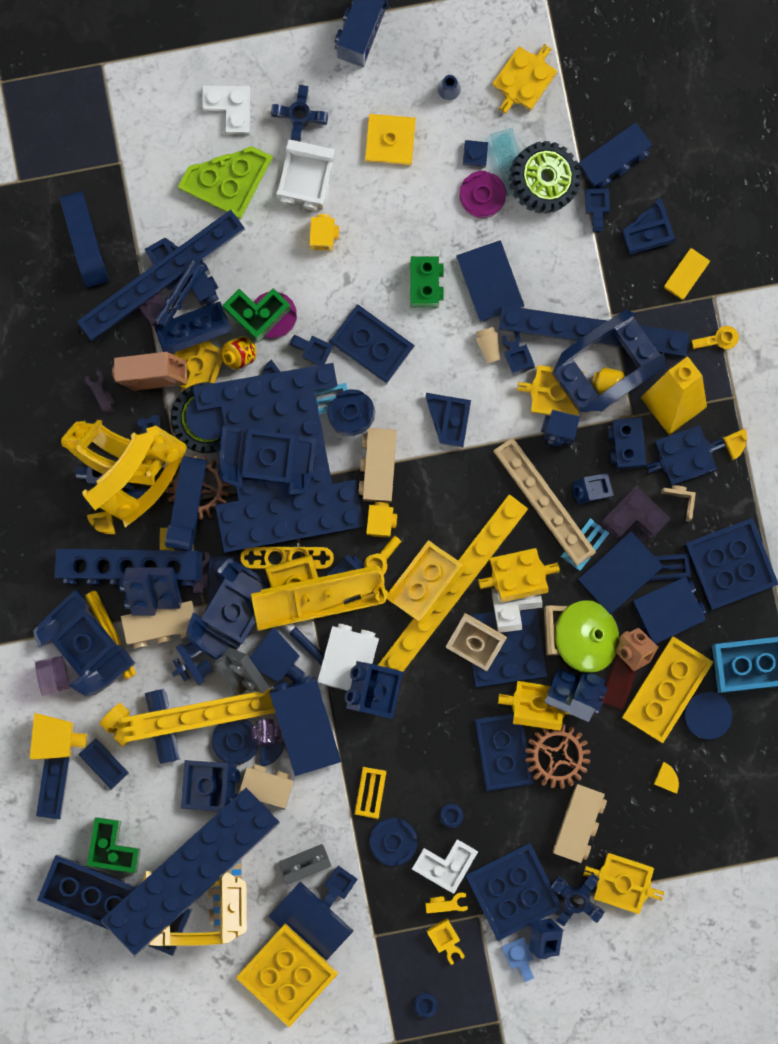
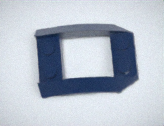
M628 310L621 312L561 353L552 375L578 412H602L622 396L667 368L664 353L660 355L635 320V313ZM614 333L638 369L599 396L573 359L606 336Z

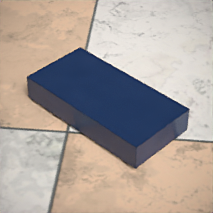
M97 738L78 754L111 790L129 774Z

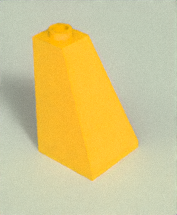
M688 356L668 370L640 398L668 435L707 408L703 376Z

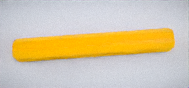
M92 591L86 594L85 599L90 605L96 620L117 645H122L98 593ZM132 666L123 674L125 679H130L136 675L134 667Z

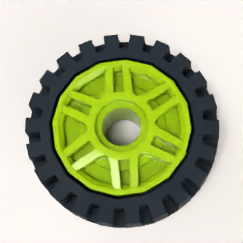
M540 141L523 149L513 160L509 170L511 171L509 175V181H511L510 189H514L515 193L513 196L515 199L519 198V203L522 206L526 205V209L530 211L535 210V213L544 212V214L555 212L565 207L577 194L578 186L581 184V179H579L581 171L580 169L577 170L579 164L577 160L573 161L574 155L572 153L568 154L566 152V147L560 148L556 142L550 144V141L542 143ZM541 173H545L548 176L549 182H545L541 178Z
M208 382L197 383L183 390L176 398L171 410V426L176 438L185 443L188 449L199 453L217 452L220 447V438L203 440L195 436L188 429L185 420L186 409L190 401L194 399L192 388L213 384Z

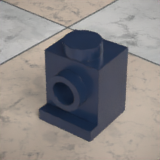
M207 265L191 288L201 306L205 303L208 306L219 300L215 291L219 287L212 276L207 277L210 275Z
M551 918L530 922L529 926L532 928L529 950L538 959L559 956L563 929Z

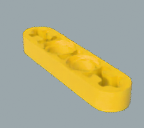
M252 547L244 549L240 557L241 563L248 569H266V567L272 566L268 557L270 553L275 551L282 555L281 563L291 561L296 552H303L306 556H309L308 552L314 551L313 557H318L321 555V552H325L326 556L330 557V560H327L325 565H321L319 560H313L316 570L328 569L334 561L333 553L325 547ZM261 551H266L264 557L266 565H261L262 560H255L253 565H249V561L245 560V556H249V552H254V556H262Z

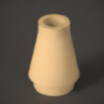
M494 327L476 331L477 338L475 340L486 359V363L500 360L498 332H495Z

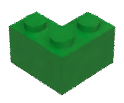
M239 288L223 304V309L259 343L291 310V306L274 288L257 305Z
M95 817L87 866L137 873L141 848L118 845L120 820Z

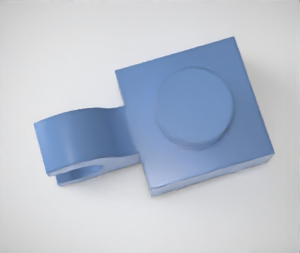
M522 937L502 946L511 969L519 967L525 982L534 979L527 963L533 960V956L525 938Z

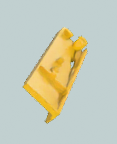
M371 566L261 590V592L252 593L251 598L257 629L259 631L383 604L388 597V592L385 590L383 572L379 566ZM361 596L359 600L344 604L345 601Z

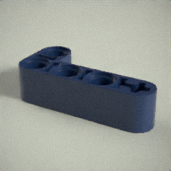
M83 191L60 197L76 260L86 288L109 282Z
M182 457L171 523L168 525L165 546L167 548L192 551L207 467V460Z

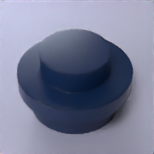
M447 804L440 810V821L448 828L457 827L463 820V811L456 804Z
M422 993L415 998L413 1007L418 1016L429 1018L436 1013L438 1003L433 995Z

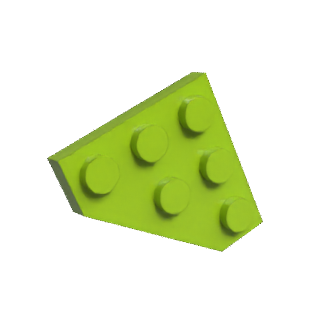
M250 146L232 154L228 153L201 164L197 163L188 166L178 185V189L225 213L231 209L236 217L242 220L273 160V156Z

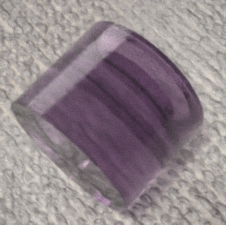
M63 655L35 661L36 675L42 696L70 691V686H68L70 684L69 675Z

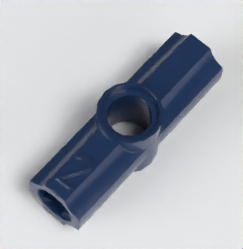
M165 689L145 693L149 712L169 708ZM177 732L152 737L153 740L155 739L160 764L180 760L175 736Z

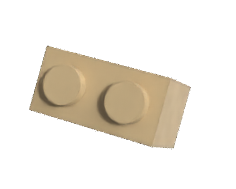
M253 764L252 768L247 767L240 792L247 787L259 801L286 809L294 783L293 780H289L290 774L276 771L275 775L266 773V767Z

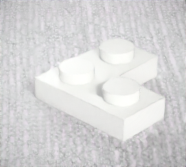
M203 86V111H226V134H250V86Z
M491 589L499 633L522 630L519 610L542 608L541 594L501 603L497 590Z
M456 840L444 860L424 848L412 870L454 894L478 851Z

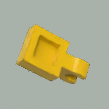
M457 893L450 901H445L444 896L432 897L430 902L425 903L426 913L452 910L466 911L468 909L467 906L461 907L457 904V900L460 897H466V893Z

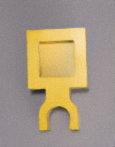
M448 918L426 930L439 953L446 949V955L451 965L454 964L451 958L453 953H459L462 959L465 957L462 950L455 946V943L459 942L460 939Z

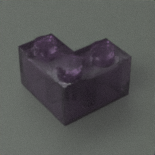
M635 486L601 523L617 539L634 522L650 538H653L671 518L642 490Z

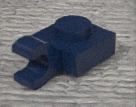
M585 189V214H593V232L602 231L603 214H609L610 212L609 189Z
M293 335L290 346L304 351L303 359L316 365L326 363L334 346L313 335L310 341Z
M338 865L324 885L330 891L322 902L330 908L338 895L345 899L358 879Z

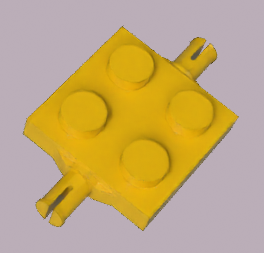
M543 44L537 55L529 53L518 46L492 83L493 87L501 91L506 97L499 107L501 112L503 111V113L507 114L513 103L522 105L530 111L533 110L558 74V70L548 65L544 60L552 50L549 46L547 47L546 44Z
M211 339L175 352V356L187 361V385L180 386L182 391L197 383H216L223 364L222 349L215 347L210 342Z
M537 365L536 376L532 384L518 381L517 392L531 393L532 404L530 413L550 415L552 410L576 416L579 415L576 407L552 375L555 367Z
M534 548L490 558L492 577L478 579L480 590L494 586L499 593L501 603L548 593L546 575L559 573L560 569L558 562L544 566L539 559L537 549Z
M517 681L514 696L499 694L498 704L512 706L514 712L513 724L561 731L563 717L565 714H569L544 703L550 686Z
M607 853L604 865L600 870L588 866L585 867V870L593 872V874L600 878L593 897L594 900L640 914L643 903L648 897L660 901L663 899V897L654 893L664 896L665 891L651 888L653 867ZM585 871L583 873V876L589 877L591 873Z

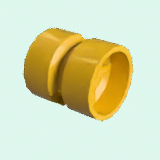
M119 702L104 716L99 725L107 733H114L113 739L122 747H125L129 742H123L122 737L131 736V731L121 733L120 728L130 726L129 722L119 723V718L129 716L130 710Z

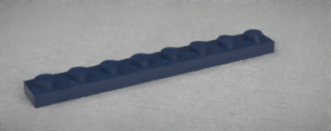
M230 209L77 321L90 340L94 341L179 279L187 269L191 259L201 263L245 231V227Z
M502 305L498 330L578 341L607 322V320ZM640 325L660 354L686 357L689 339L688 332ZM614 333L596 343L598 345L624 348Z

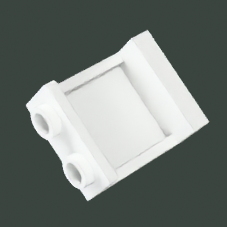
M288 139L287 154L279 189L276 193L277 199L281 200L280 203L294 206V203L304 205L303 207L308 210L316 211L317 208L323 209L334 162L335 149Z
M339 623L338 627L332 626L318 683L345 691L350 690L352 683L350 671L356 665V661L373 663L379 638H375V633L361 630V634L351 631V626Z

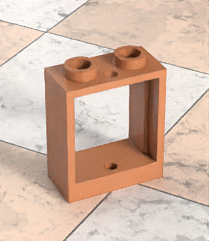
M169 352L114 358L112 374L115 382L134 391L187 385V361Z

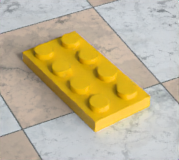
M672 636L621 718L657 741L664 743L713 664V661Z

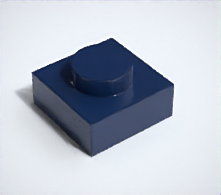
M465 140L463 165L486 167L488 142Z

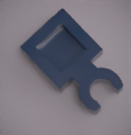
M514 332V342H509L505 335L502 336L504 347L509 349V351L504 352V356L512 376L535 368L527 344L520 346V335Z

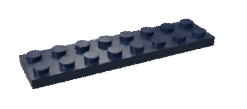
M246 787L102 918L101 922L136 957L273 831L280 822Z

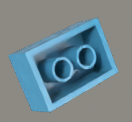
M778 637L712 645L718 693L778 686Z

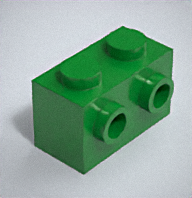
M439 256L410 257V308L439 307V301H444V287H439V277H444V263H439Z

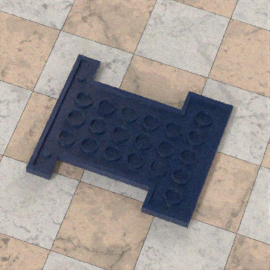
M334 363L192 388L196 410L201 411L220 407L223 425L226 427L255 429L317 439L311 486L308 492L289 494L287 492L288 483L242 477V487L235 486L238 501L214 506L223 553L364 527L356 480L332 484L315 395L316 390L338 386Z

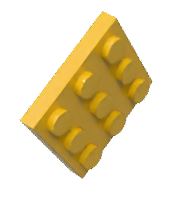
M285 923L240 972L236 979L290 1028L334 980L339 972Z

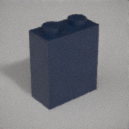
M686 577L631 602L646 635L655 644L706 621V609L702 602H697L694 595L697 593L696 588L691 580L687 581Z

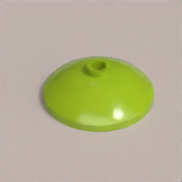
M579 601L569 605L561 613L556 624L555 640L561 657L569 666L580 672L592 673L606 668L615 658V650L619 644L618 627L613 616L602 605L593 601Z

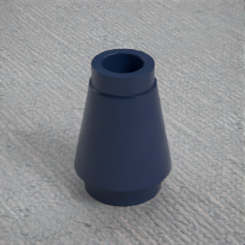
M453 75L445 76L438 84V93L445 100H453L461 92L460 83Z

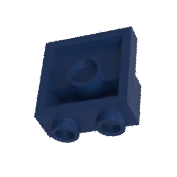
M126 568L124 577L120 578L119 587L121 592L126 593L124 606L125 609H130L132 616H155L157 609L181 608L182 599L173 568Z
M356 661V665L350 671L351 687L345 694L346 708L393 719L403 671Z
M558 667L544 703L589 722L593 714L598 715L603 704L600 700H603L608 687L604 686L605 679L595 674L582 672L579 677L570 671Z
M185 760L181 808L221 811L237 796L234 793L235 783H238L240 779V771L236 769L237 764Z

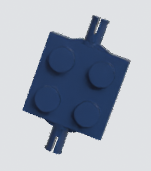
M699 425L656 440L655 446L659 454V461L646 465L648 474L662 470L667 475L672 487L716 471L717 468L712 458V452L725 448V444L722 438L709 443L705 439Z

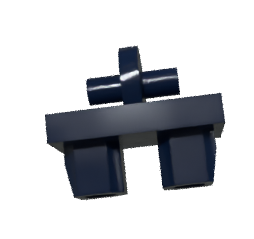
M192 643L180 644L176 647L185 665H182L179 658L172 661L176 667V670L171 673L173 678L180 675L184 682L188 681L190 677L186 671L189 669L197 684H203L205 682L204 679L211 675L214 670L208 660L198 666L193 662L192 658L202 653V651Z

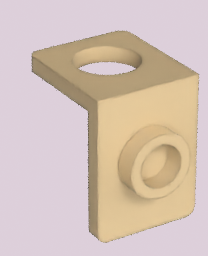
M672 486V489L663 488L661 494L689 498L686 521L690 522L693 516L696 493L686 491L687 488L683 486Z

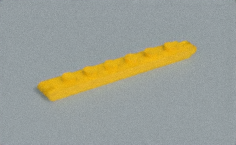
M267 689L264 693L256 691L119 718V723L129 722L130 726L120 728L121 733L131 731V736H124L122 740L123 742H129L276 713L269 690L271 689Z

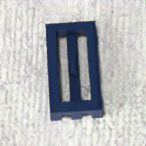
M689 553L655 556L658 561L684 559L685 564L663 565L664 567L660 571L685 569V573L655 575L649 581L681 579L683 577L691 578Z

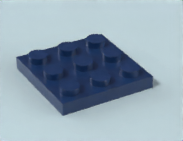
M753 518L685 543L711 610L778 585V580Z
M536 608L519 610L522 630L501 632L507 639L488 671L472 663L475 688L547 677ZM495 612L469 615L498 632Z
M531 843L465 875L497 941L529 926L532 921L541 920L563 909L554 890L551 888L552 885Z

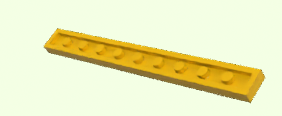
M510 494L458 560L466 567L464 572L423 625L415 619L411 621L378 666L399 671L406 669L526 513L527 507Z

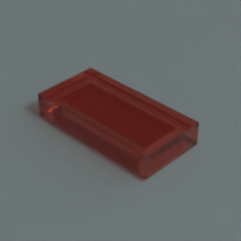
M615 657L606 684L608 689L601 701L624 710L637 670L633 671L620 657Z

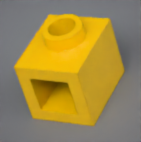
M317 214L316 217H311L310 250L334 251V239H339V225H335V218H330L328 214Z
M375 502L374 505H369L366 536L390 538L391 528H396L397 514H393V507H389V503Z

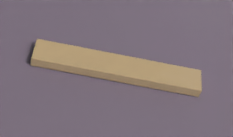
M512 437L493 451L576 567L596 554L592 545L515 439Z

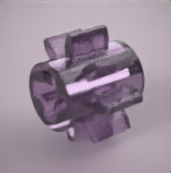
M259 719L256 721V726H251V739L257 740L258 746L275 745V739H280V725H274L273 719Z

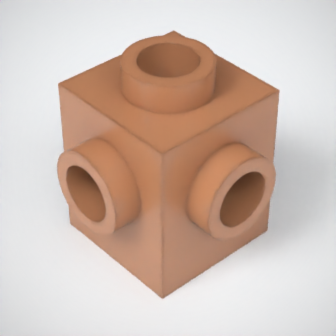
M637 628L631 632L626 631L618 639L620 643L615 652L633 671H636L651 662L658 646L640 628Z

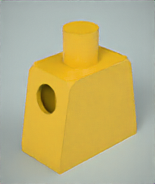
M34 713L30 759L41 760L71 757L72 747L86 748L87 734L74 733L75 723Z

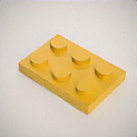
M428 540L388 592L387 600L423 625L466 567Z

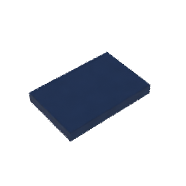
M501 240L456 255L480 323L500 316L502 305L524 308V302Z
M221 301L172 318L168 327L160 323L154 325L162 351L171 354L232 331Z
M358 304L330 340V344L334 345V347L386 384H388L415 347L414 344Z
M631 531L578 580L606 611L612 615L664 566Z
M514 713L474 720L486 791L534 784L532 771H528L531 763L525 761L526 758H530L529 753L525 752L528 748L524 725L513 724Z
M301 881L268 916L280 928L286 923L326 961L354 931Z

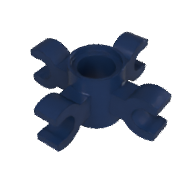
M299 85L297 102H294L290 107L272 104L271 117L290 119L293 125L291 140L301 142L303 127L307 126L309 122L327 125L328 112L312 111L306 104L309 89L305 85ZM297 110H302L306 113V116L302 119H297L293 114Z
M591 873L582 886L572 888L564 879L558 876L551 888L566 898V907L556 920L564 927L574 913L585 912L594 922H599L605 911L590 901V892L598 883L599 877ZM572 896H581L584 903H575L572 899Z

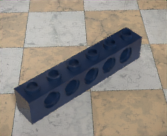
M56 549L55 578L63 580V584H77V580H86V584L98 585L100 580H109V584L119 585L120 578L124 577V566L127 562L131 561L133 568H147L151 562L156 563V568H171L175 562H178L180 570L175 576L176 580L179 581V585L194 586V582H201L202 553L199 551ZM85 561L86 569L84 572L79 573L78 565L80 562ZM108 561L110 568L108 572L103 574L101 565Z

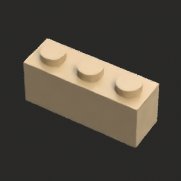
M369 428L368 434H363L362 448H367L366 458L361 457L360 472H365L364 481L359 482V495H363V502L392 503L397 430Z
M193 602L182 603L180 609H157L155 616H132V614L121 616L127 645H133V649L148 646L147 642L156 640L157 644L171 641L170 637L180 635L181 639L186 638L192 613H195Z
M578 784L575 785L552 853L579 863L582 862V859L587 860L591 846L587 844L590 836L595 837L599 823L595 822L598 813H603L607 800L603 799L605 794Z

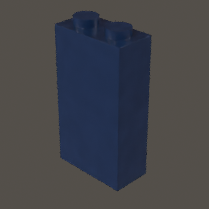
M310 674L296 678L297 682L287 684V681L273 685L274 689L269 690L295 776L341 762L316 676L311 677Z

